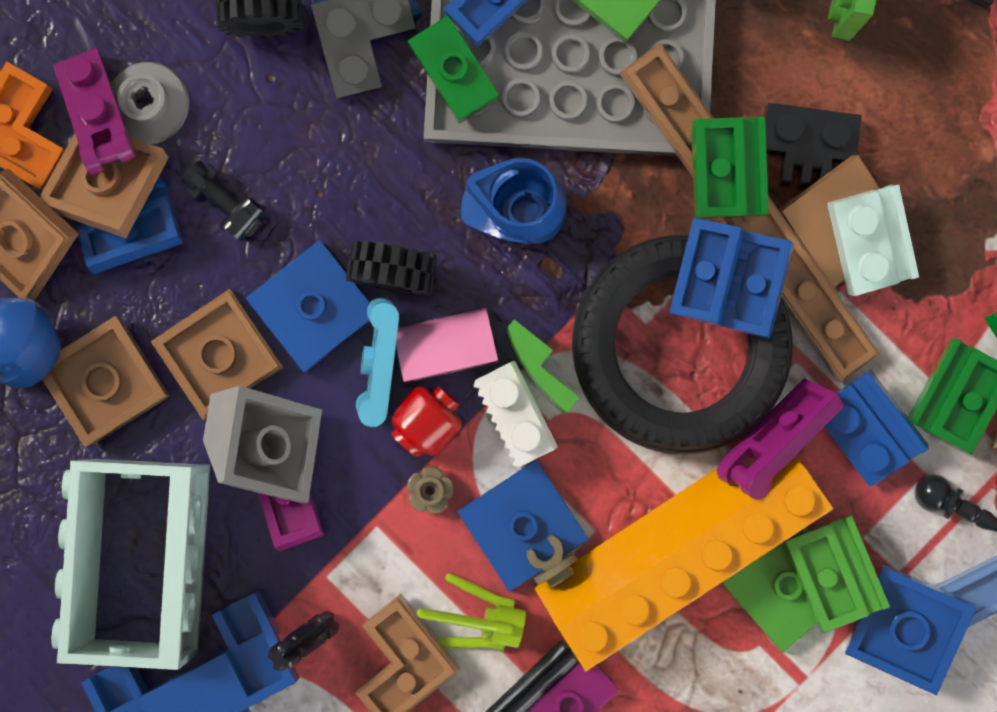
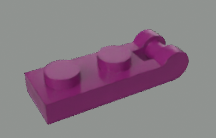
M96 47L53 64L78 140L80 156L89 174L93 175L105 170V164L120 159L123 163L136 158V151L123 113L118 105L117 96L106 63L98 48ZM109 139L112 140V141H110V142H108V143H105V144H103V145L98 146L99 143H102V142L107 141V140H109Z
M804 378L721 460L717 468L718 478L730 486L740 485L741 491L753 499H762L769 492L772 479L844 407L838 393Z

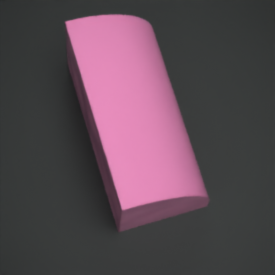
M486 308L398 327L396 348L405 383L498 363Z

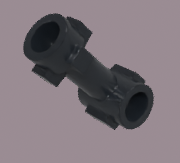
M200 160L195 162L181 179V182L188 187L185 191L196 199L203 194L227 216L221 222V225L236 239L243 242L247 236L253 237L264 224L262 218L267 214L265 209L246 194L238 201L215 180L219 174L216 168L211 164L205 165Z

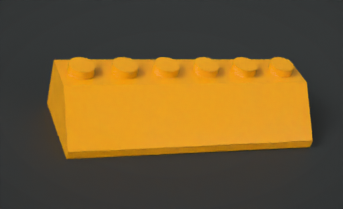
M796 457L772 479V485L767 495L758 500L744 494L740 489V485L734 487L721 481L718 478L716 468L571 564L575 573L563 582L551 588L547 581L534 589L586 672L833 510V507Z

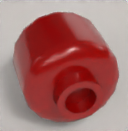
M416 386L392 412L391 422L394 428L391 431V435L408 452L418 458L422 453L435 456L461 429L460 417L455 412L460 404L441 386H438L434 391L424 386Z

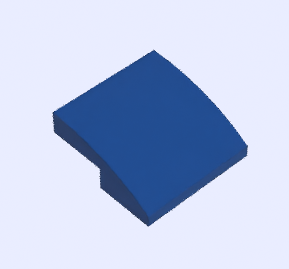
M693 218L669 313L770 339L794 243L789 240L747 232L741 227Z

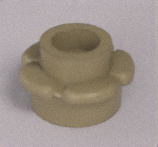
M426 467L421 473H414L407 483V491L410 492L409 502L419 512H424L425 510L431 514L442 512L448 506V499L454 493L452 480L449 477H445L443 471L436 467ZM432 486L435 489L434 494H426V487Z

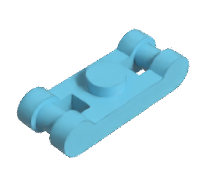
M385 298L372 300L367 308V316L374 327L372 347H363L361 374L368 375L367 391L361 393L356 400V410L361 422L369 427H377L385 421L390 396L399 313L393 303Z

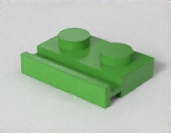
M852 515L844 516L839 520L824 524L784 541L821 632H829L867 617L871 613L890 607Z

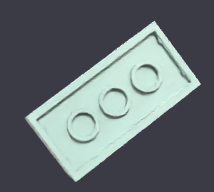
M112 459L70 461V470L64 472L62 479V496L64 499H68L67 519L61 521L58 533L60 549H65L63 569H59L55 580V595L57 599H61L60 619L55 620L51 636L52 647L58 649L57 663L178 670L198 655L210 465ZM106 473H119L121 478L141 479V475L170 476L159 643L95 639Z

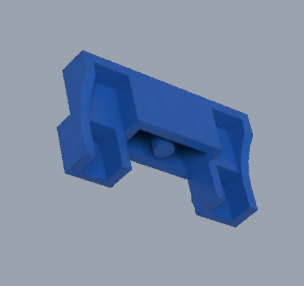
M260 590L212 614L228 647L227 650L151 689H148L137 667L110 666L87 678L81 684L95 712H251L249 707L295 684L300 677L294 666L286 668L282 672L273 668V661L268 658L269 649L276 643L281 642L278 636L280 630Z

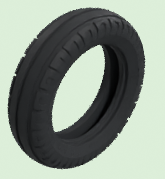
M669 235L653 238L630 247L612 259L596 275L587 288L577 310L572 335V353L576 375L586 399L598 416L625 439L644 448L669 454H697L716 450L737 441L754 429L769 414L778 401L788 379L793 353L790 318L781 296L771 338L747 334L748 350L743 372L731 391L715 404L694 412H673L650 404L630 387L619 368L615 351V336L620 316L634 295L645 287L661 280L678 278L689 235Z

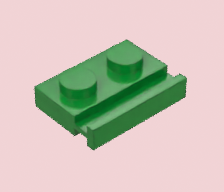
M765 117L694 119L691 121L695 218L769 215Z
M958 338L950 339L908 416L913 425L923 429L924 432L966 455H972L997 409V360L976 348L967 346Z

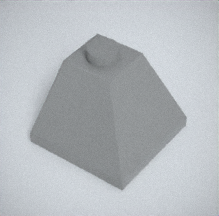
M242 386L211 394L203 442L218 483L302 504L308 503L322 409Z

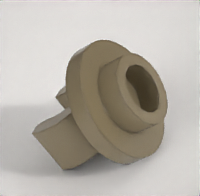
M554 535L547 537L554 548V554L550 559L541 560L536 556L532 548L527 550V558L530 564L537 569L543 570L534 577L535 582L539 585L547 581L551 588L575 573L571 564L578 559L574 552L562 558V544Z

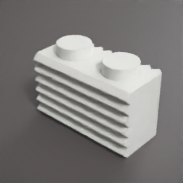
M515 361L475 380L473 387L479 389L478 396L484 398L482 405L488 406L486 413L493 415L491 422L497 423L495 430L501 432L499 439L505 441L504 448L510 449L508 456L514 458L512 465L521 467L558 448Z

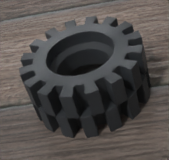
M215 0L217 27L220 32L224 31L226 35L235 34L236 37L241 38L246 35L251 36V38H259V36L273 38L275 34L286 36L289 35V32L296 33L304 27L302 0Z
M352 241L346 281L381 290L386 289L406 294L430 295L437 257L426 251H417L414 248H404L394 244Z

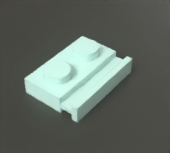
M891 184L881 189L870 190L827 203L848 295L857 296L898 284L900 281L919 278L899 185Z

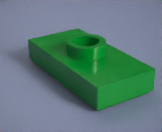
M448 15L408 40L411 50L459 124L499 99V94Z

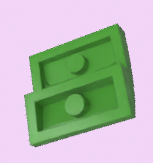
M514 319L508 326L507 334L520 365L542 395L562 414L568 413L580 397L541 367L553 350Z

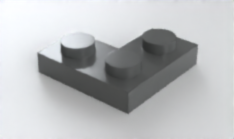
M326 0L311 4L336 99L382 87L370 40L415 29L409 1Z

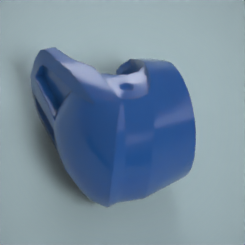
M514 158L478 171L468 178L467 187L462 198L461 218L467 227L495 239L525 244L544 243L553 239L562 230L566 220L567 206L564 189L559 180L542 164L526 158Z
M0 299V383L15 389L26 388L41 381L52 370L61 351L60 337L49 315L33 299Z

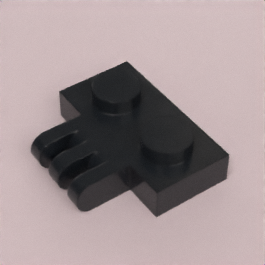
M768 103L765 106L766 153L782 155L779 186L790 187L793 179V169L799 170L798 189H807L810 186L812 172H818L816 180L818 181L831 171L832 162L842 163L852 155H857L862 115Z

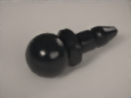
M927 475L917 483L915 499L924 510L929 512L942 511L946 519H949L953 513H956L958 517L969 523L974 522L981 529L997 532V518L990 511L980 509V506L967 499L962 500L964 490L961 488L953 490L951 483L943 476Z

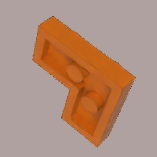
M6 61L0 71V167L5 170L10 169L20 179L43 191L65 149L29 128L53 89Z

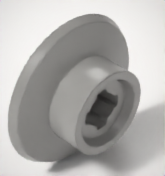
M140 62L122 70L112 81L118 105L123 113L131 138L148 144H157L171 138L183 126L189 111V94L181 77L171 68L156 62ZM150 92L151 97L154 99L153 103L143 107V110L140 109L136 103L137 98Z

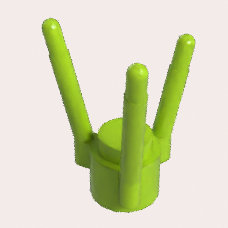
M448 573L445 576L447 582L496 606V609L487 607L484 619L424 608L417 610L419 618L480 629L481 636H485L438 637L437 639L444 648H490L504 651L505 646L518 648L526 619L525 610L514 608L515 599L496 595L452 573Z

